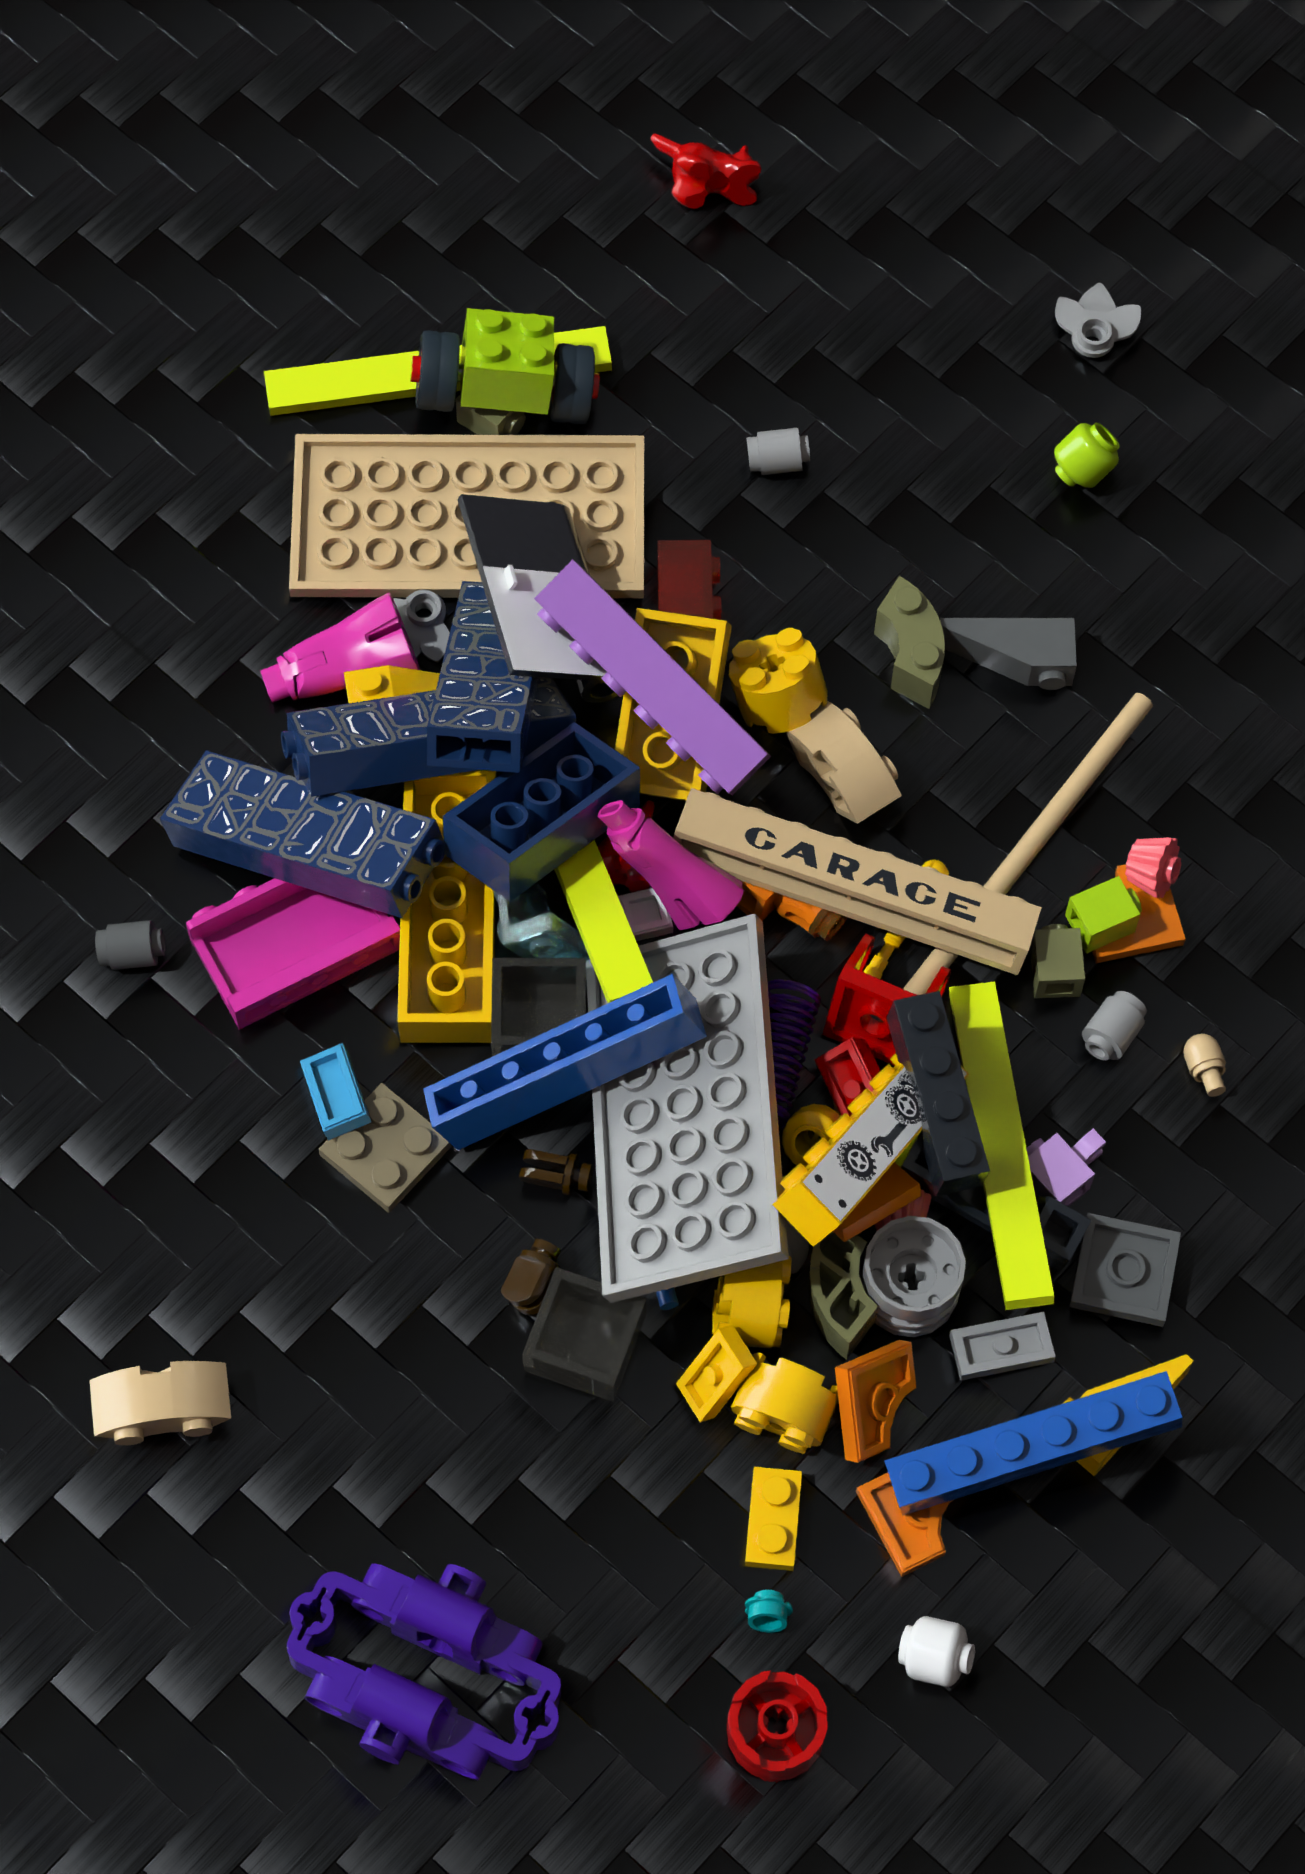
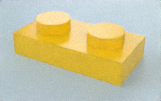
M733 1325L719 1328L677 1381L676 1385L699 1422L707 1421L717 1416L756 1367L757 1362Z
M754 1467L745 1566L794 1570L802 1471Z

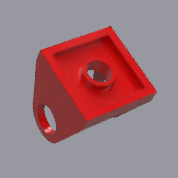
M865 934L838 977L822 1035L840 1043L845 1042L851 1037L864 1039L875 1058L894 1065L890 1058L896 1051L888 1026L887 1015L894 1000L917 995L863 972L875 942V937ZM942 966L925 994L940 991L942 997L951 975V969ZM870 1015L879 1017L883 1022L875 1020Z

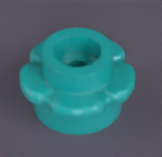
M774 1590L758 1591L754 1597L749 1598L745 1602L748 1625L760 1632L771 1633L785 1629L787 1617L793 1613L791 1603L785 1602L784 1596Z

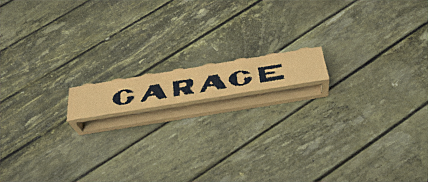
M693 788L690 789L673 837L692 853L716 865L740 881L1015 975L1019 974L1029 951L1042 908L1030 904L1022 898L1007 896L986 889L978 883L966 882L942 874L934 868L922 867L898 859L890 853L878 852L854 844L846 838L834 837L810 829L802 823L790 822L766 814L761 809L746 807L722 799L717 794L702 792Z

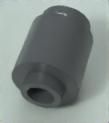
M152 920L108 924L106 929L96 931V953L100 967L110 966L112 970L157 966L158 956H165L166 945L163 929H155Z

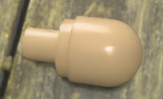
M1208 1034L1192 1036L1186 1042L1183 1052L1190 1075L1194 1077L1195 1081L1204 1083L1208 1096L1215 1097L1221 1095L1226 1090L1221 1078L1226 1071V1061L1220 1045L1214 1037Z

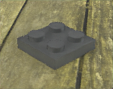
M1087 1213L1086 1217L1092 1221L1082 1237L1069 1307L1163 1327L1167 1316L1181 1232Z

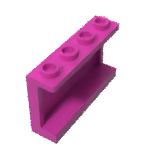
M276 878L258 887L256 885L245 887L238 891L232 900L217 907L214 905L204 907L196 912L191 920L186 922L190 941L239 1030L398 951L400 948V928L393 915L388 917L387 913Z

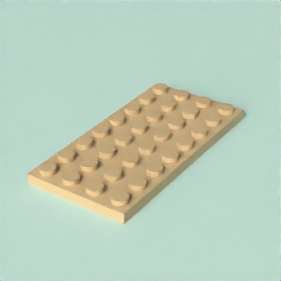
M295 434L289 577L290 597H381L388 592L391 593L392 597H408L418 590H430L441 598H458L462 581L482 582L457 501L461 494L538 502H555L567 506L571 512L590 576L612 598H644V436Z

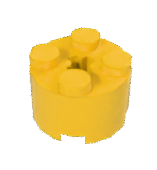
M786 628L778 634L767 635L754 641L743 640L732 649L734 658L729 665V678L741 716L749 727H752L754 723L766 726L768 733L789 732L812 720L810 714L820 704L823 707L827 704L828 691L816 650L810 641L803 638L800 630Z
M791 1256L787 1260L720 1276L717 1290H714L712 1334H715L719 1328L733 1325L748 1347L768 1349L780 1347L783 1328H787L790 1311V1300L783 1299L784 1284H789Z
M763 1353L753 1354L752 1356L757 1365L740 1385L731 1406L732 1411L737 1414L734 1424L756 1435H761L763 1429L781 1436L778 1443L794 1452L805 1454L807 1448L820 1446L839 1401L837 1386L832 1385L829 1390L821 1385L825 1376L787 1359L779 1358L777 1365L773 1366L764 1363L766 1356Z

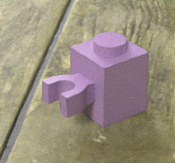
M1094 1128L1072 1148L1058 1133L1046 1142L1039 1138L1026 1148L1035 1195L1050 1196L1069 1207L1090 1190L1095 1173L1087 1165L1103 1153L1101 1148L1106 1144V1141Z

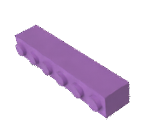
M573 559L534 598L543 607L537 615L556 633L563 627L575 639L569 647L588 665L595 659L607 671L601 679L619 697L628 692L639 703L633 711L651 729L660 724L672 736L666 744L684 762L692 756L704 768L698 776L716 794H719L724 788L729 794L733 795L771 757Z

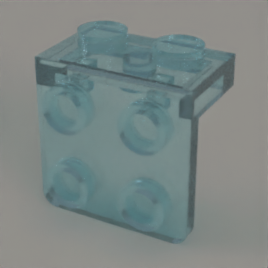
M535 883L511 902L493 890L499 904L500 913L497 931L502 944L506 948L548 975L556 972L574 971L580 967V964L590 960L579 931L549 912L547 895L540 885Z

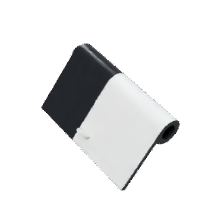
M461 494L457 501L509 674L577 680L582 699L590 703H602L617 697L618 695L601 679L607 671L595 659L589 665L586 664L569 647L575 639L563 627L557 633L554 632L537 615L543 607L534 598L572 559L590 575L570 509L565 505L555 502Z

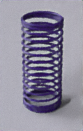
M776 979L767 982L769 1008L772 1007L782 1012L770 1013V1018L778 1021L770 1022L771 1029L777 1031L771 1032L772 1040L776 1041H772L773 1051H776L773 1052V1061H775L774 1074L775 1077H778L775 1078V1082L793 1085V1088L789 1089L784 1085L775 1083L776 1092L789 1093L791 1095V1098H785L776 1093L777 1102H786L788 1104L787 1108L777 1104V1113L780 1116L778 1117V1126L781 1129L785 1127L790 1119L788 1111L793 1108L790 1101L795 1099L793 1092L798 1090V1085L795 1082L800 1080L801 1076L798 1073L803 1071L801 1063L805 1062L806 1059L803 1054L808 1052L806 1044L811 1041L808 1035L813 1033L811 1025L816 1022L813 1016L818 1014L817 1008L820 1007L821 997L814 989L807 985L791 980ZM790 989L799 991L814 999L815 1003L793 995L773 994L769 990ZM785 999L795 1000V1001H798V1002H801V1003H795V1002L787 1001V1000H785ZM782 1018L791 1019L796 1022L788 1021ZM801 1018H810L811 1022L808 1023ZM797 1027H807L809 1031L804 1032ZM793 1036H805L806 1041L803 1042ZM792 1046H802L804 1049L799 1051ZM788 1055H799L801 1060H796ZM784 1064L797 1065L799 1068L797 1070H794L793 1068ZM780 1073L794 1074L796 1076V1079H791Z

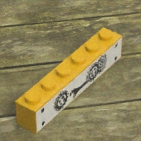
M896 1053L890 1058L895 1065L894 1068L890 1064L886 1065L869 1082V1085L874 1090L871 1092L866 1088L849 1104L847 1108L852 1115L849 1116L847 1113H844L825 1131L831 1139L827 1142L823 1137L803 1156L808 1165L804 1167L802 1163L798 1164L780 1182L785 1190L772 1205L813 1247L842 1224L922 1130L919 1106L911 1079L903 1064L898 1062ZM961 1066L964 1079H966L969 1073Z

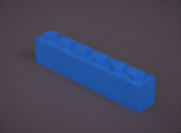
M671 974L423 1088L432 1128L457 1150H460L707 1037L697 1000Z
M1165 1371L884 1461L902 1516L1181 1428L1183 1417L1168 1373Z

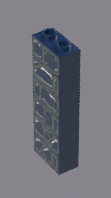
M462 581L427 725V766L520 773L539 677L509 674L482 582Z
M539 677L523 758L573 722L576 723L575 712L553 678ZM436 690L287 713L288 731L281 732L284 756L286 759L292 758L296 780H303L311 797L475 771L477 769L427 766V725Z
M207 750L160 818L174 847L399 918H403L411 904L418 900L424 883L434 867H437L442 862L446 850L445 842L436 819L346 792L311 797L303 780L297 781L296 777Z

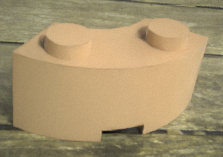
M827 701L825 707L819 705L810 714L812 719L810 722L792 731L785 732L800 766L806 769L821 785L838 814L858 824L902 796L895 783V780L898 779L895 766L888 757L879 756L873 745L861 731L860 723L850 709L840 710L837 706Z
M176 1361L170 1362V1367L161 1372L141 1370L140 1366L107 1373L90 1380L94 1436L113 1438L117 1445H134L143 1442L146 1436L169 1432H183L185 1436L190 1437L204 1436L213 1431V1426L231 1419L226 1363Z

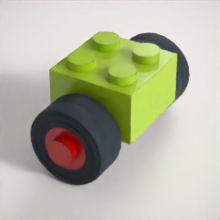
M467 308L461 363H459L460 339L456 333L423 331L419 356H412L410 382H416V406L422 410L452 411L455 404L457 382H461V406L537 414H548L549 410L551 421L586 424L590 415L592 399H597L600 376L599 373H595L593 347L562 343L557 345L554 353V316Z

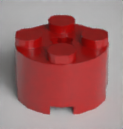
M763 1671L747 1679L734 1694L727 1718L728 1745L737 1763L750 1774L769 1782L790 1780L808 1771L821 1754L828 1729L827 1706L820 1692L806 1678L796 1673L792 1675L786 1672L771 1673V1671ZM774 1717L776 1722L781 1718L786 1720L785 1733L778 1734L776 1731L773 1734L767 1730L768 1719Z

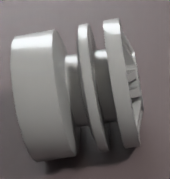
M907 1216L891 1220L876 1231L866 1249L861 1282L865 1293L878 1305L875 1320L877 1326L894 1335L917 1337L933 1333L949 1320L957 1306L964 1280L966 1260L960 1242L946 1226L931 1218ZM904 1279H912V1283L917 1287V1290H909L907 1283L903 1282Z

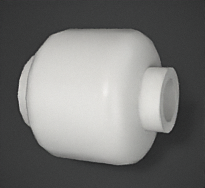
M923 1616L913 1626L907 1625L900 1641L898 1659L900 1664L905 1665L906 1672L910 1678L939 1686L951 1687L957 1682L961 1673H970L975 1657V1645L968 1643L966 1629L962 1625Z

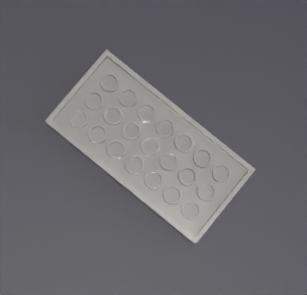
M756 914L638 946L653 982L673 974L696 998L707 1037L592 1089L602 1296L610 1303L789 1259L786 1218L772 1205L784 1191L783 1186L780 1184L783 1178L763 922ZM586 960L588 1012L608 1003L591 960Z

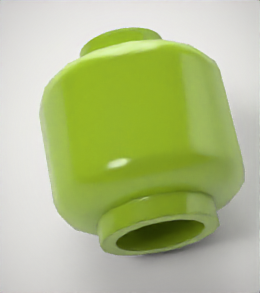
M1080 423L1055 447L1054 455L1058 463L1055 471L1071 487L1077 483L1085 488H1093L1118 464L1119 456L1117 450L1120 448L1119 443L1114 435L1100 423H1095L1094 425Z

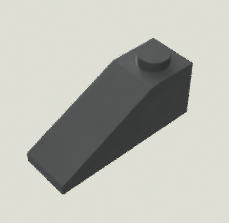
M940 618L944 633L945 650L1026 686H1040L1046 690H1057L1064 686H1072L1077 667L1074 618Z

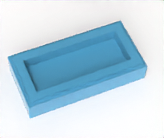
M343 1043L300 1061L322 1130L328 1141L371 1123L348 1051Z

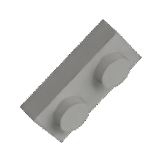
M1044 1312L953 1329L950 1332V1340L960 1381L1053 1363L1056 1357Z

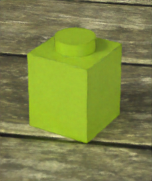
M1117 876L1071 896L1065 916L1072 928H1080L1082 947L1087 954L1134 933L1142 907L1135 891L1132 888L1126 889L1120 877Z

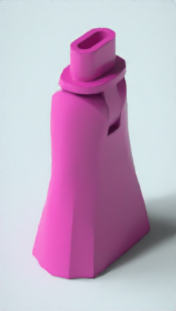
M388 592L336 625L296 644L283 653L284 658L282 656L277 657L278 664L260 670L268 695L272 703L289 696L294 701L298 700V697L299 699L316 697L346 689L344 672L386 665L420 670V666L399 610L391 593Z
M621 800L604 805L598 812V818L608 826L607 835L615 851L650 884L679 930L695 928L700 922L704 925L720 923L741 901L744 890L740 880L683 847L651 818L645 819V813L640 808L630 809Z

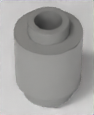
M798 428L757 432L755 437H747L750 472L761 471V475L803 471L802 462L810 461L808 435L799 436Z
M1117 991L1114 996L1107 997L1082 1031V1037L1086 1042L1085 1047L1089 1053L1100 1060L1120 1059L1145 1024L1144 1016L1147 1013L1145 1005L1137 997L1125 991Z

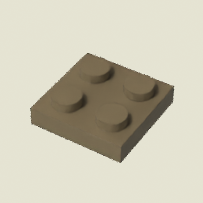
M381 1083L365 1099L371 1123L329 1141L327 1139L319 1148V1154L384 1210L390 1213L452 1145L432 1128L428 1120Z

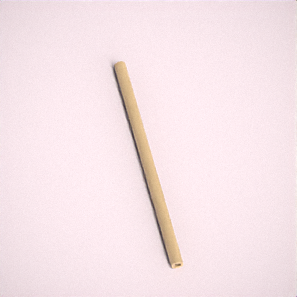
M1141 693L1133 695L983 886L984 888L1004 895L1008 893L1152 709L1153 704L1148 697ZM935 947L903 989L916 995L925 994L942 966L949 968L958 955Z

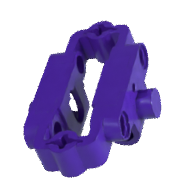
M379 1564L370 1565L362 1582L339 1572H327L320 1577L312 1592H305L298 1596L290 1608V1621L293 1629L287 1642L290 1663L299 1673L313 1679L304 1698L315 1707L365 1730L359 1743L360 1747L373 1756L392 1764H399L405 1751L408 1750L473 1780L480 1779L488 1760L508 1770H523L532 1762L537 1750L546 1749L557 1738L559 1731L557 1707L561 1699V1683L557 1673L536 1663V1659L544 1645L543 1642L533 1634L497 1618L493 1608L478 1602L487 1583L477 1574L457 1565L448 1564L438 1583L419 1574L414 1580ZM343 1600L351 1604L355 1610L364 1616L390 1627L393 1635L473 1672L481 1674L483 1670L509 1683L519 1686L525 1684L538 1690L536 1695H531L521 1700L515 1709L514 1728L516 1738L514 1742L509 1744L499 1739L488 1728L459 1715L458 1708L453 1707L448 1697L381 1666L373 1664L371 1668L367 1667L366 1671L340 1659L331 1656L322 1657L313 1653L314 1647L325 1645L335 1635L337 1625L334 1607L337 1601ZM316 1611H320L323 1623L314 1621L311 1627L306 1629L304 1616L312 1618ZM545 1706V1726L539 1725L535 1731H532L528 1740V1719L534 1720L538 1714H541Z

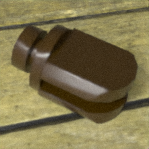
M532 1149L525 1150L523 1156L525 1163L544 1169L564 1172V1174L525 1167L520 1170L519 1179L521 1181L562 1190L564 1195L569 1196L573 1193L575 1185H578V1190L589 1191L593 1177V1164L583 1163L579 1167L578 1154L570 1153L568 1157Z
M535 1239L531 1250H522L520 1256L516 1257L501 1289L503 1296L519 1312L525 1315H533L544 1310L559 1278L560 1266L555 1261H557L561 1250L546 1240Z

